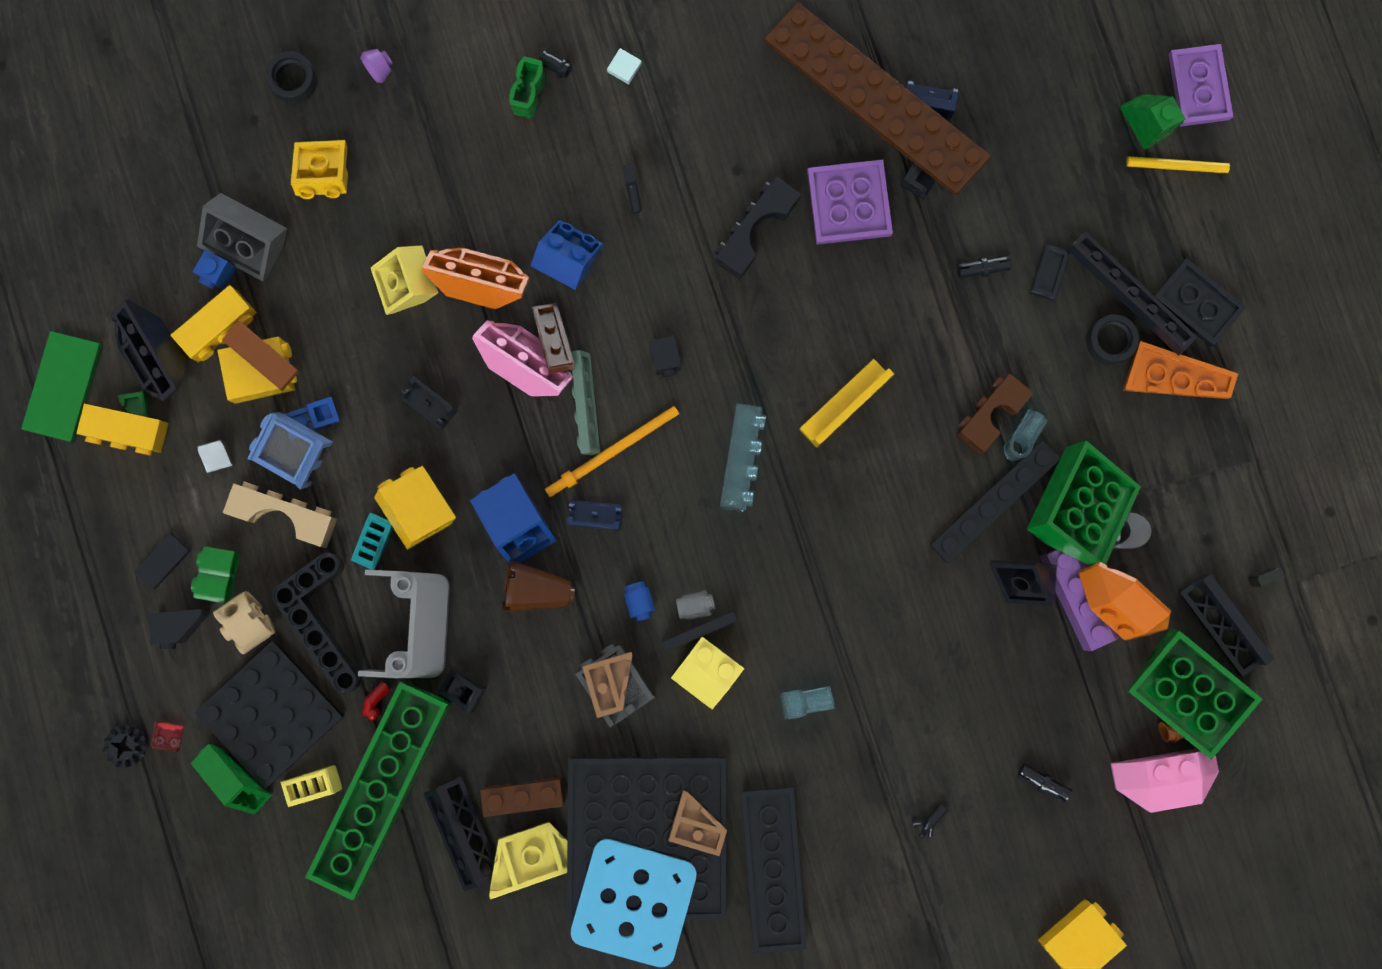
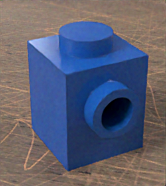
M204 250L193 273L200 277L198 282L211 289L215 285L224 290L237 268L228 261Z

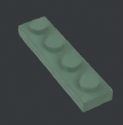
M581 350L572 351L575 367L570 371L573 374L574 382L572 385V395L576 402L574 418L579 432L577 446L581 454L598 455L600 454L591 355Z

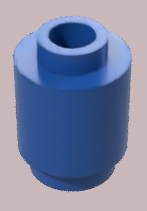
M644 581L624 587L626 592L624 597L630 617L636 618L637 622L652 618L651 613L656 610L649 587L645 586Z

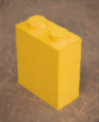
M280 337L263 340L289 362L292 353L288 343H285ZM231 347L217 350L228 401L236 404L295 391L294 383L297 382L296 376L281 391Z
M423 466L417 469L411 467L400 474L401 478L395 481L391 479L384 481L378 486V491L374 496L407 550L450 526L456 519Z
M1086 899L1038 939L1039 943L1061 969H1101L1127 946L1121 939L1124 936L1122 931L1114 923L1109 925L1103 918L1107 915L1096 902L1091 904Z

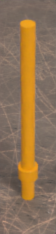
M672 406L572 472L568 470L562 474V478L545 488V491L549 497H552L566 487L571 488L577 484L578 479L679 415L678 410L675 406Z

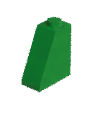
M1142 94L1120 106L1121 111L1144 150L1165 140L1186 119L1172 96Z
M208 744L191 762V765L224 806L255 815L272 796L268 789L264 790L248 771L223 748Z

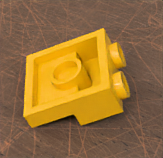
M345 140L294 142L291 185L296 196H300L303 199H312L314 195L325 194L329 198H337L340 194L347 193V144Z

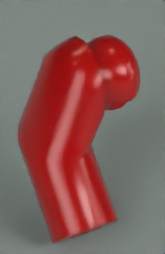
M380 682L365 698L362 714L364 717L367 716L370 721H374L380 716L381 711L376 706L390 692L385 683Z

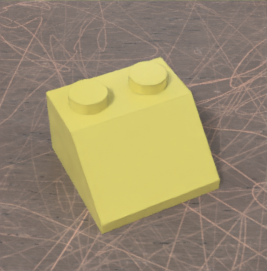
M422 245L397 247L370 267L386 315L425 303L438 294L436 285L422 272V266L427 258Z
M701 637L671 679L713 709L744 668L705 638Z

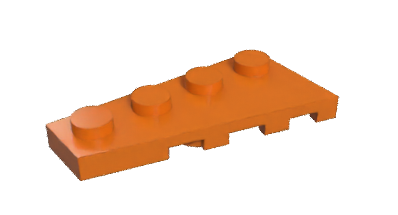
M1140 341L1138 348L1134 352L1123 391L1229 399L1232 396L1238 373L1184 355L1178 356L1175 352Z

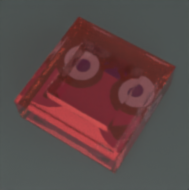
M160 721L155 722L150 748L178 752L184 725Z

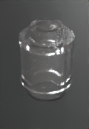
M706 590L682 595V598L676 599L680 619L687 618V621L711 616L710 610L715 609L712 594L707 595Z

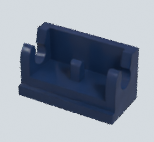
M908 80L906 88L943 118H952L956 109L957 88L945 90L913 84V81Z
M571 500L569 502L570 510L567 525L620 531L623 505Z

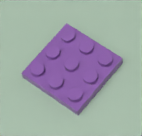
M883 160L807 169L816 245L892 236L893 231Z

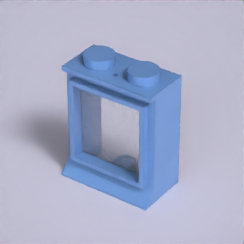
M281 412L266 415L261 422L260 428L262 430L259 436L252 441L249 447L251 452L247 459L253 460L290 481L299 489L310 487L312 481L308 478L313 470L320 467L322 460L318 458L323 448L330 447L333 441Z

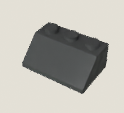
M220 193L203 205L197 247L217 255L234 267L264 281L283 250L287 228Z

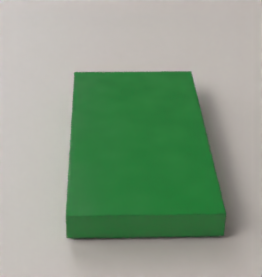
M50 331L21 428L22 430L72 443L75 442L83 406L88 398L102 350V344Z

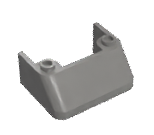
M365 570V575L391 577L392 592L400 598H411L408 652H393L386 660L385 670L358 671V676L434 678L441 675L445 669L450 596V583L448 579L441 574Z

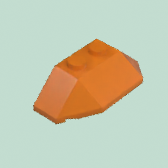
M453 248L442 251L430 250L422 266V272L446 296L492 309L500 308L522 298L529 282V276L524 274L512 261L466 248Z
M1101 562L1079 570V577L1090 610L1123 640L1144 637L1168 629L1171 610L1136 578L1119 570L1107 568V565Z

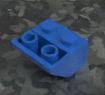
M559 220L538 242L531 267L576 290L586 278L604 243L596 240L592 235L575 229L571 224Z

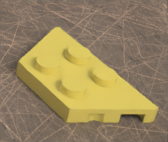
M549 821L498 839L489 891L490 899L567 873V840Z

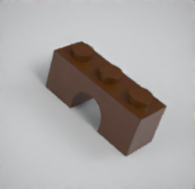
M1011 374L1004 378L999 376L990 388L993 392L988 398L983 395L975 404L974 408L977 411L973 416L967 415L958 425L961 430L956 436L979 455L984 453L1001 433L991 422L992 410L1000 408L1013 416L1019 412L1034 394Z
M562 776L539 779L524 784L511 785L509 783L487 786L480 790L483 817L563 807L565 804Z

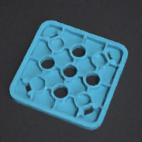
M612 839L600 840L593 849L571 926L572 940L583 947L656 967L668 966L674 959L697 874L695 867L687 860ZM614 855L615 859L606 863L605 860ZM639 869H644L649 874L648 880L643 884L635 882L633 878L634 873ZM676 873L678 874L681 880L677 883L673 877V875ZM606 888H611L616 893L614 901L610 903L603 902L600 897L601 892ZM633 895L638 896L642 901L641 906L636 910H631L626 906L627 899ZM656 903L665 904L667 906L666 914L662 917L654 916L652 913L653 905ZM623 922H630L634 926V931L630 936H623L619 933V926ZM589 923H591L592 927L595 930L592 932V934H590L586 926ZM662 943L663 947L654 952L653 947Z

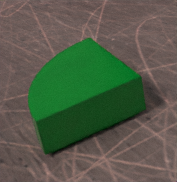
M140 391L118 395L120 404L129 413L150 417L146 392Z

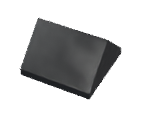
M991 560L989 563L1006 603L1053 606L1055 602L1057 565L1040 562Z

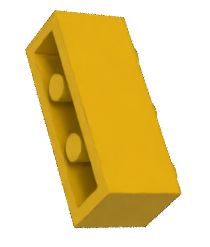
M229 285L173 332L171 337L191 359L199 363L210 358L217 346L225 344L222 339L238 321L247 326L251 323L253 316L257 312L238 290Z
M84 404L76 434L85 436V442L101 445L102 440L111 442L110 447L126 450L127 446L136 448V453L151 456L152 451L162 452L169 423Z

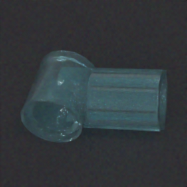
M1028 409L1011 438L1004 445L1005 456L1012 461H1018L1028 456L1032 452L1033 445L1048 420L1037 411ZM1014 442H1018L1022 445V454H1019L1014 450Z
M830 686L780 693L784 720L807 716V713L834 709V700Z

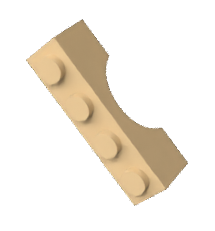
M243 482L242 486L233 483L223 510L224 514L255 523L262 515L268 512L282 511L292 520L296 530V539L327 548L337 522L336 518L330 517L331 511L316 507L315 511L307 509V503L292 498L290 503L281 500L283 495L268 490L267 494L257 491L259 486Z

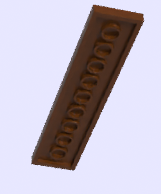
M797 3L764 38L765 43L954 196L957 197L990 160V154L800 3Z

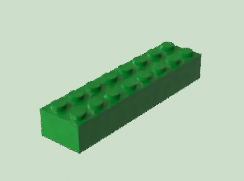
M406 680L399 682L305 878L352 901L360 896L452 702Z

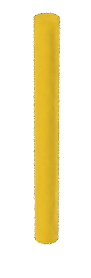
M1128 156L1126 160L1127 167L1228 173L1230 170L1229 163L1131 156Z

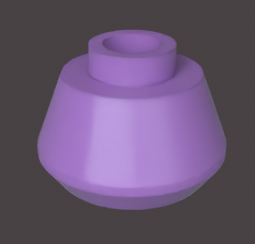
M378 49L362 52L360 59L376 83H383L392 71L389 66L393 64L385 50L381 53Z

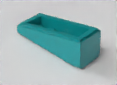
M369 513L351 561L371 570H376L394 531L389 520ZM374 524L384 527V532L374 529ZM370 533L381 537L380 542L369 538ZM365 543L376 546V552L364 547ZM361 552L373 556V560L370 561L361 557Z

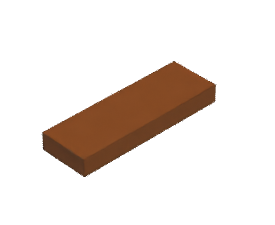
M238 321L222 339L223 342L281 391L300 372L241 321Z

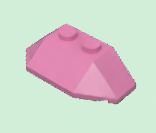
M487 320L472 337L487 367L530 396H558L573 378L569 370L549 374L539 338L521 326L494 323V321Z
M1197 748L1110 763L1115 789L1150 813L1202 804L1219 773L1216 755L1211 760Z

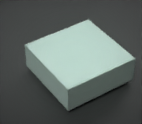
M620 48L608 66L607 72L629 85L641 66L642 61Z

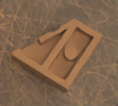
M631 652L582 666L597 718L623 711L632 661Z
M683 790L668 841L720 856L727 829L687 791Z

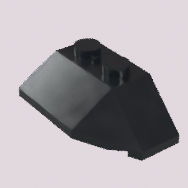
M124 300L111 313L112 321L115 322L118 348L143 391L162 402L166 401L180 388L187 361L160 317L130 300Z

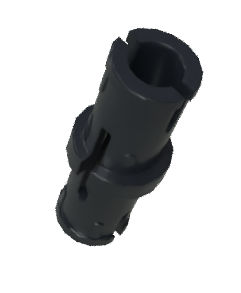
M1008 254L993 258H986L984 256L980 257L979 260L957 263V272H960L958 277L959 279L978 275L987 277L990 273L1010 271L1011 261L1007 262V260H1010Z
M1026 763L1023 764L1018 772V779L1031 784L1041 794L1046 793L1063 804L1067 802L1072 793L1071 788L1052 779V775L1048 773L1043 774Z

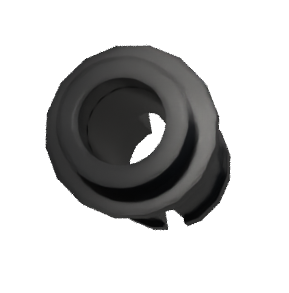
M544 50L539 58L542 61L543 67L556 73L558 78H567L572 70V64L569 63L568 59L563 60L547 50Z

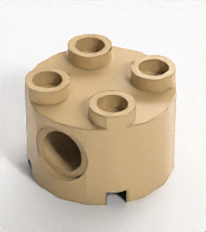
M247 591L237 595L213 612L218 622L223 625L219 628L221 634L227 641L233 639L235 646L243 655L275 633L271 619L267 614L264 616L260 610L263 607Z

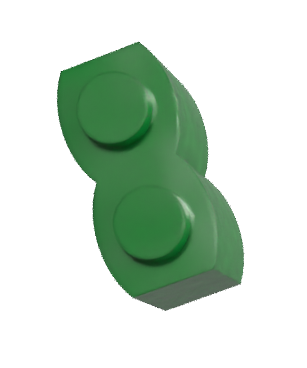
M524 56L517 66V81L510 90L509 101L514 115L531 119L538 108V95L545 84V72L542 61Z
M204 546L203 551L198 553L196 560L199 573L197 577L193 578L191 583V592H194L193 598L220 603L230 601L234 591L240 553Z

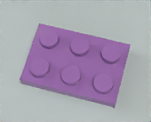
M1221 44L1171 50L1168 56L1176 103L1186 118L1180 124V127L1232 119L1233 111Z

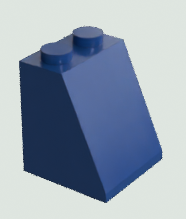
M515 473L501 479L498 484L480 492L475 498L470 500L495 547L508 563L509 560L522 563L557 541Z

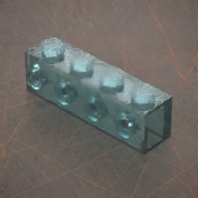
M736 404L719 508L745 512L746 506H752L754 491H749L751 480L756 481L758 466L753 465L755 455L760 456L762 440H757L759 430H764L766 415L761 414L762 407Z

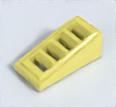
M335 765L281 782L288 807L332 795L342 790ZM315 777L317 778V782L320 788L319 792L317 790V786L314 780ZM305 780H306L307 787H308V790H309V793H310L309 795L307 794V791H306V788H305V784H304V781H305ZM295 783L297 785L300 798H297L295 789L293 786V784Z

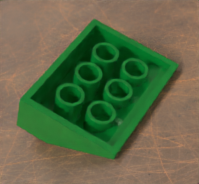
M1088 441L1068 446L1064 450L1027 530L1046 545L1090 566L1099 562L1106 564L1141 486Z
M1172 628L1153 649L1127 690L1211 760L1262 701L1259 695L1181 631Z

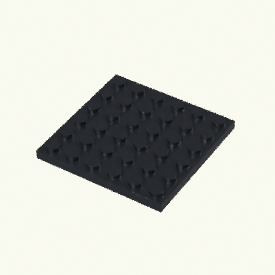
M725 757L568 758L566 921H573L593 849L596 843L603 839H612L689 861L695 867L697 874L685 920L726 919V836L720 856L668 841L683 790L687 791L726 828ZM614 855L605 860L606 863L614 860ZM639 869L634 873L633 878L635 882L643 884L648 880L649 874L646 870ZM677 873L673 875L676 883L681 881ZM606 888L601 892L600 897L603 902L610 903L614 901L616 893L613 889ZM633 895L627 899L626 906L631 910H636L641 906L642 901L638 896ZM656 903L652 907V913L656 917H662L667 912V906L663 903Z

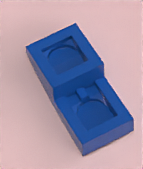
M332 397L306 404L307 407L285 413L288 417L315 432L340 422ZM288 431L291 440L300 438Z

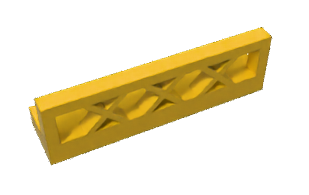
M873 359L799 430L817 448L876 393L894 373L890 369L885 371Z

